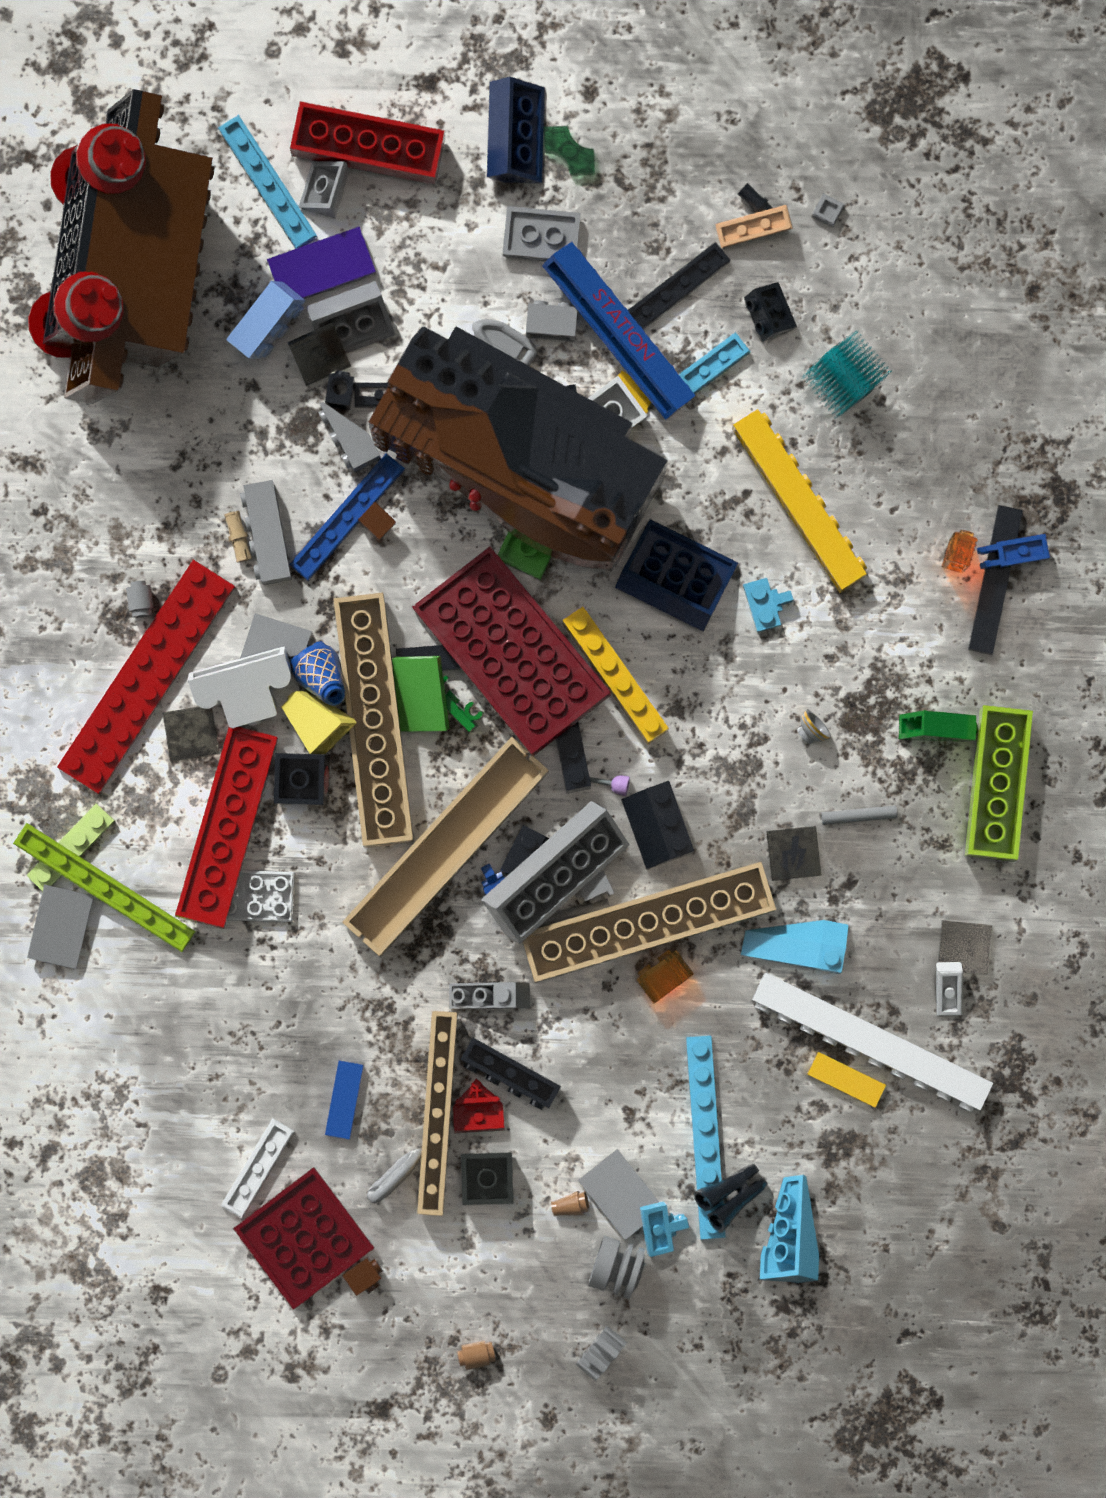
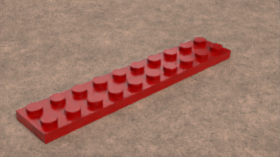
M194 559L192 560L57 768L100 795L235 589V585Z

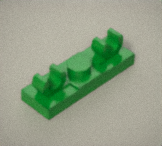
M447 675L443 677L444 684L449 680ZM445 690L447 710L469 732H473L478 727L473 720L482 718L484 712L480 711L477 715H472L470 709L474 706V702H469L465 706L464 711L458 703L460 698L452 690L448 692Z

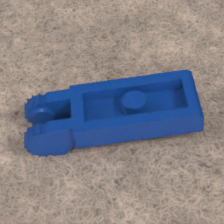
M1046 534L1000 541L994 545L977 548V553L981 555L995 551L998 554V560L984 561L980 563V569L998 566L1002 568L1050 559Z

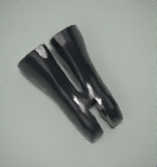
M754 1163L743 1167L716 1184L693 1192L697 1205L704 1211H709L728 1195L736 1191V1194L729 1201L707 1215L710 1224L719 1233L726 1230L735 1216L767 1187L768 1183L764 1177L752 1182L750 1186L746 1183L748 1179L750 1180L759 1172Z

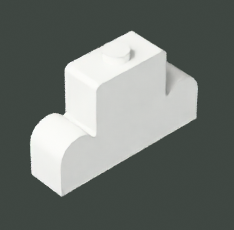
M284 646L189 673L188 683L194 701L199 707L204 709L212 708L217 704L218 700L221 701L230 728L245 724L254 726L260 724L263 719L276 716L277 702L272 687L283 688L288 685L291 679V665Z

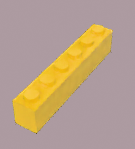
M582 606L563 619V626L609 689L645 743L649 745L668 732L669 728L585 608Z

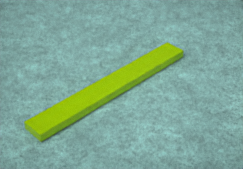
M28 823L25 824L13 842L14 845L181 952H183L196 932Z

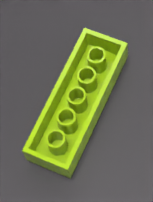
M983 705L979 710L965 847L966 857L1010 862L1018 860L1033 711L987 705Z

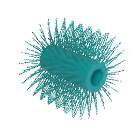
M855 332L850 338L848 336L839 345L837 344L818 359L819 361L807 370L803 377L805 378L807 375L809 377L808 381L811 378L814 379L812 385L818 379L820 380L816 389L821 384L823 385L821 397L825 393L828 394L825 401L831 395L833 396L829 405L833 402L835 408L833 414L839 408L838 417L868 396L876 385L878 386L884 377L886 379L889 374L888 371L884 376L882 375L885 367L880 372L878 371L880 369L878 363L881 358L877 361V364L876 361L873 363L877 354L873 357L871 363L870 356L873 351L866 357L865 354L868 348L862 353L864 344L859 349L857 348L859 340L855 345L853 344L854 339L852 338Z

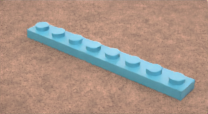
M711 1036L686 1037L697 1190L722 1181ZM723 1200L709 1211H704L698 1206L700 1239L726 1238L725 1230L719 1233V1231L712 1227L707 1216L722 1206Z

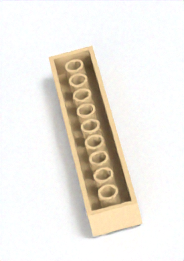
M382 592L333 598L347 715L356 721V724L349 730L363 847L370 848L414 842L384 594Z
M758 862L538 928L523 941V946L534 982L537 983L771 913L776 910L762 862Z

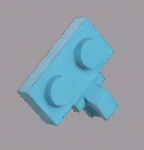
M767 578L743 584L757 633L781 626L778 612L783 611L782 605L793 602L791 590L778 594L777 589H770Z
M664 1201L640 1207L646 1249L649 1257L673 1252L672 1237L676 1236V1231L689 1228L688 1219L684 1214L673 1216L672 1213H668L667 1204Z

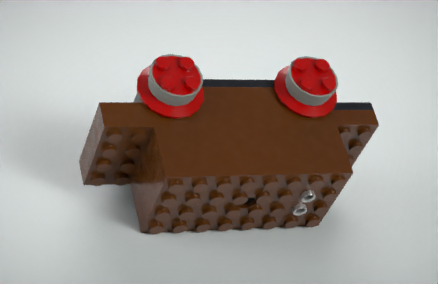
M132 89L107 110L105 124L91 128L81 138L79 145L64 150L54 160L50 171L51 188L55 197L63 204L51 291L41 295L32 305L28 316V328L34 343L44 353L56 358H70L64 399L94 404L122 388L124 374L121 373L122 364H125L126 361L157 368L184 354V351H187L189 346L187 329L191 326L193 320V312H190L191 302L195 301L197 293L194 282L200 272V263H197L198 254L202 252L204 239L201 238L202 229H205L207 224L205 207L209 204L211 198V190H208L209 180L211 181L214 176L215 167L212 166L213 157L155 144L158 143L161 132L160 128H157L158 121L162 118L164 112V104L161 103L162 95Z

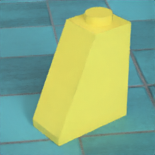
M298 690L291 693L287 698L288 700L281 706L310 754H326L356 724L355 719L337 707L323 702L309 691Z

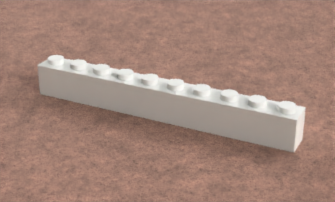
M764 973L751 1000L756 1003L754 1007L767 1014L769 1010L778 1013L777 1019L790 1025L794 1021L801 1025L800 1030L810 1035H814L817 1032L824 1036L823 1041L835 1047L837 1043L846 1046L845 1051L858 1058L862 1054L869 1058L868 1063L878 1068H882L885 1065L892 1069L891 1074L903 1080L906 1076L915 1080L913 1083L915 1086L926 1091L930 1087L938 1091L936 1096L949 1102L953 1098L960 1102L959 1107L971 1113L974 1109L981 1110L993 1085L992 1082L770 974Z

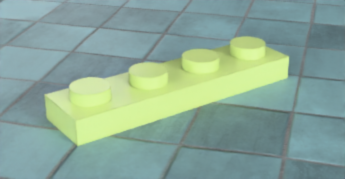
M96 803L58 843L81 857L115 820ZM39 862L26 875L42 891L44 884L53 886L62 877L61 874L42 862Z

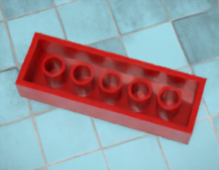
M300 101L290 144L291 156L313 161L345 162L348 168L436 185L445 143V130Z

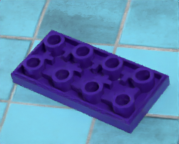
M360 226L267 259L274 281L284 282L303 299L376 274Z

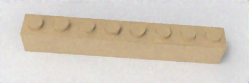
M432 1011L417 1214L443 1216L457 1012Z

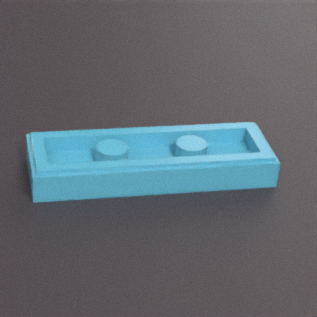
M735 332L679 375L692 392L696 394L750 354L751 351Z

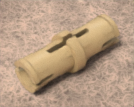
M240 511L224 514L230 534L228 539L229 542H232L236 562L240 563L251 560L252 556L246 539L248 534L244 531Z

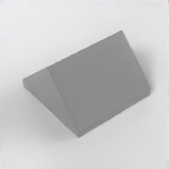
M312 161L299 208L336 218L349 174L347 163Z

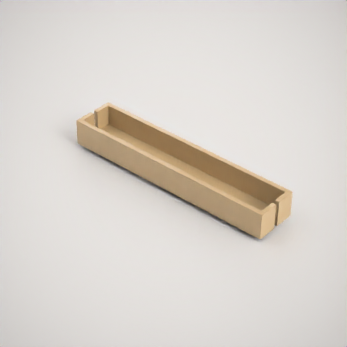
M513 737L505 743L343 920L342 923L358 938H361L363 935L365 936L363 942L379 957L389 949L548 775L549 770L534 756H531L529 761L526 759L529 752Z

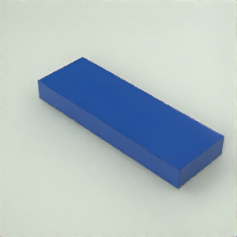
M338 1061L325 1135L350 1139L364 1065Z

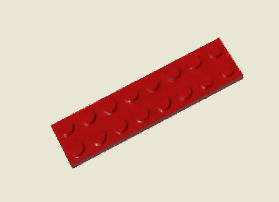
M242 727L228 728L176 909V917L225 929L278 742L277 736Z

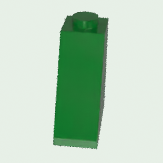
M926 710L899 715V739L949 742L976 740L978 731L976 715Z

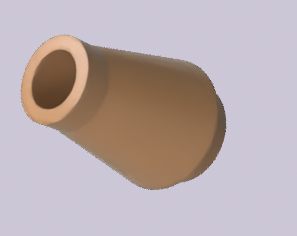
M576 1191L551 1202L554 1217L559 1215H584L585 1212L590 1211L586 1192L580 1193Z

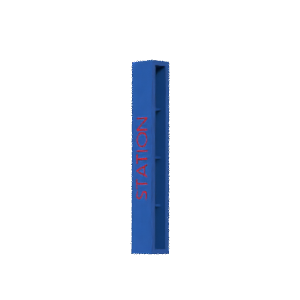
M572 241L554 253L542 265L665 420L683 408L696 396Z

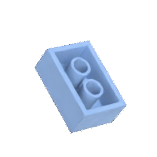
M271 281L226 340L248 358H266L273 350L274 346L272 344L276 338H281L289 329L287 324L292 318L296 319L304 309L302 305L306 300L284 282Z

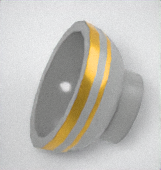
M807 710L802 715L801 726L797 731L808 744H811L813 741L822 742L831 737L828 728L813 712Z

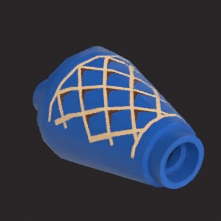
M318 641L312 646L303 649L292 658L291 665L294 679L303 688L332 706L338 705L344 700L345 687L341 662L338 653L331 646Z

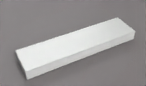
M275 1119L271 1120L221 1204L223 1208L242 1219L244 1218L295 1132L294 1130Z

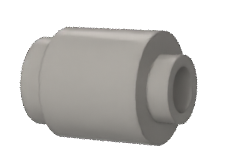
M145 581L131 582V587H127L126 592L129 612H132V618L152 616L151 610L154 607L151 585H146Z

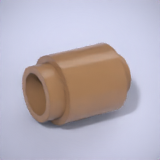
M485 1340L464 1344L461 1345V1351H457L459 1365H465L466 1370L489 1366L490 1362H495L491 1341L485 1343Z

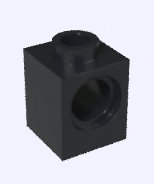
M336 371V374L329 373L325 404L332 408L351 410L355 379L353 376H350L349 372ZM344 384L347 386V391L344 394L338 395L334 392L335 386Z

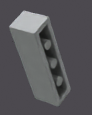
M273 480L243 485L244 492L240 493L243 508H248L249 516L245 517L247 532L252 531L253 541H249L251 555H256L258 565H254L256 580L261 579L263 586L292 580Z

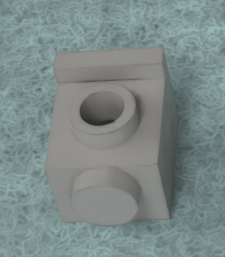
M602 871L575 895L579 904L590 901L592 905L605 899L603 894L607 893L610 897L614 895V891L605 872Z

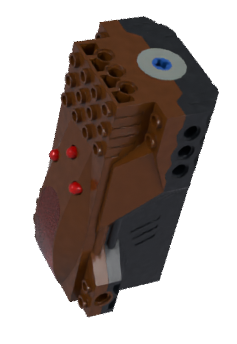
M425 326L421 327L412 337L387 381L388 388L368 421L372 440L375 442L374 446L386 453L388 450L397 454L396 458L409 465L410 462L416 464L418 470L427 476L434 474L449 483V488L452 491L459 490L470 500V508L473 511L481 509L512 535L536 550L581 567L606 569L612 572L619 563L640 520L665 477L668 460L628 438L632 430V422L461 328L455 326L450 337L447 339Z

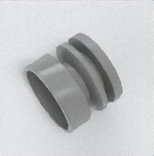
M604 1235L588 1286L604 1291L609 1281L614 1282L613 1294L618 1295L621 1285H624L626 1288L623 1297L630 1299L631 1294L639 1284L643 1272L645 1249L639 1247L636 1256L632 1257L633 1245L629 1244L624 1254L620 1253V1240Z

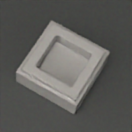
M823 193L811 217L834 227L845 204Z

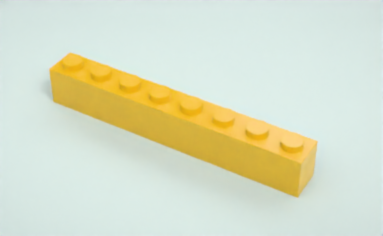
M757 409L733 424L732 430L839 593L865 578L867 566L860 556L855 557L851 550L854 547L848 537H842L838 531L840 526L833 515L829 517L824 510L826 504L820 495L815 496L811 490L813 485L806 474L801 475L797 469L799 463L792 453L787 454L784 449L786 444L780 434H774L770 428L772 423L765 412L761 414Z

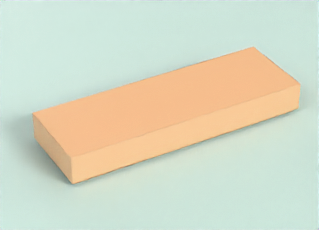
M787 205L715 224L721 248L793 229Z

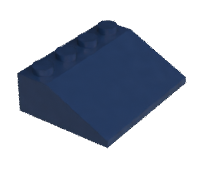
M650 519L627 560L615 588L704 632L738 562Z

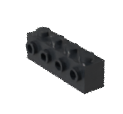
M475 1038L471 1039L461 1058L465 1062L464 1068L475 1074L478 1070L486 1073V1080L497 1086L500 1082L509 1086L508 1092L521 1098L522 1094L531 1098L529 1104L540 1110H543L544 1107L550 1108L561 1088L555 1082Z

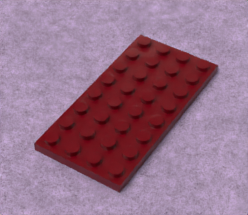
M490 546L412 606L416 614L532 756L539 753L612 695L605 684Z

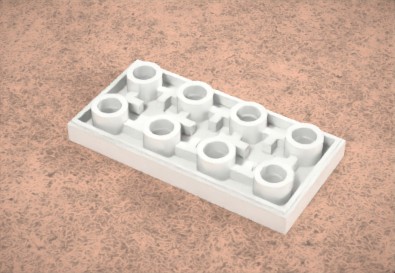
M241 870L227 920L293 922L295 872Z

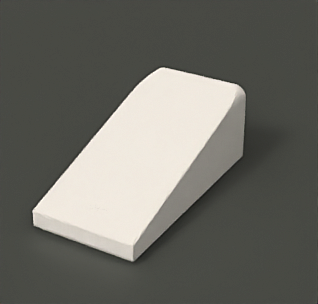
M960 962L936 963L937 1016L962 1015L963 969Z

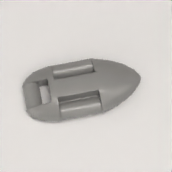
M482 319L472 324L475 337L515 359L519 357L523 349L528 350L521 362L530 366L537 355L535 344L528 337L504 322Z
M422 1149L412 1150L402 1156L371 1186L367 1193V1198L371 1203L375 1204L385 1199L412 1173L421 1159Z

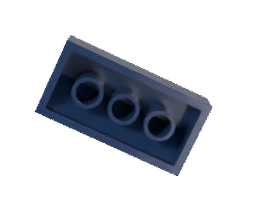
M511 76L490 81L487 178L504 183H542L545 87Z

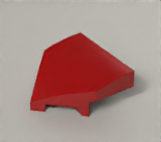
M476 1078L464 1094L455 1101L453 1106L454 1133L504 1131L503 1103L498 1096L490 1092Z

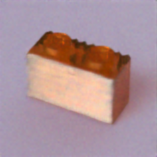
M966 530L953 533L949 539L942 568L962 574L967 571L971 565L973 553L977 546L976 543L978 542L977 538L973 537L974 533Z
M668 949L657 958L659 963L651 968L648 964L637 972L639 978L635 981L653 1005L694 975L677 950L671 953Z

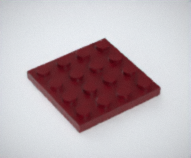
M315 1167L233 1228L293 1310L375 1248Z

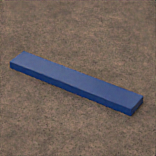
M385 453L289 565L309 581L359 524L358 519L374 502L377 503L405 471V468Z

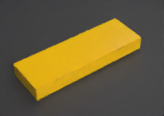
M817 1052L807 1075L876 1108L886 1087L885 1084L820 1052Z

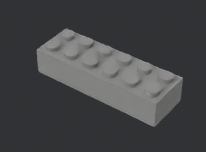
M591 801L481 900L505 935L520 944L630 844L607 809Z

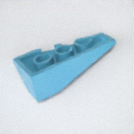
M820 920L745 930L741 955L840 974L846 951L848 925Z
M805 1175L784 1177L775 1205L778 1210L774 1224L770 1223L768 1229L771 1232L767 1247L763 1246L761 1253L760 1279L796 1283L818 1281L819 1251L807 1177Z

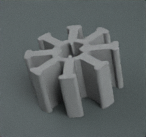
M606 1326L586 1349L576 1365L596 1381L618 1356L627 1342Z

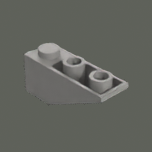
M324 402L320 403L322 411L318 413L324 425L330 424L333 430L330 436L335 446L342 447L345 454L341 455V458L347 469L352 467L356 473L381 459L369 433Z
M530 983L449 984V1009L530 1008Z

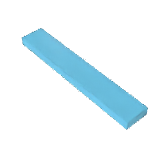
M237 115L218 127L220 133L294 247L305 246L317 239V234L241 117Z

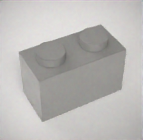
M536 300L533 304L528 303L526 337L575 342L577 309L573 307V304L566 302L558 303V306L548 305L547 301Z

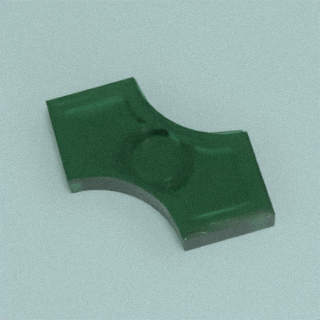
M568 126L544 127L545 153L560 157L567 164L570 176L595 175L594 149L583 147L575 142Z

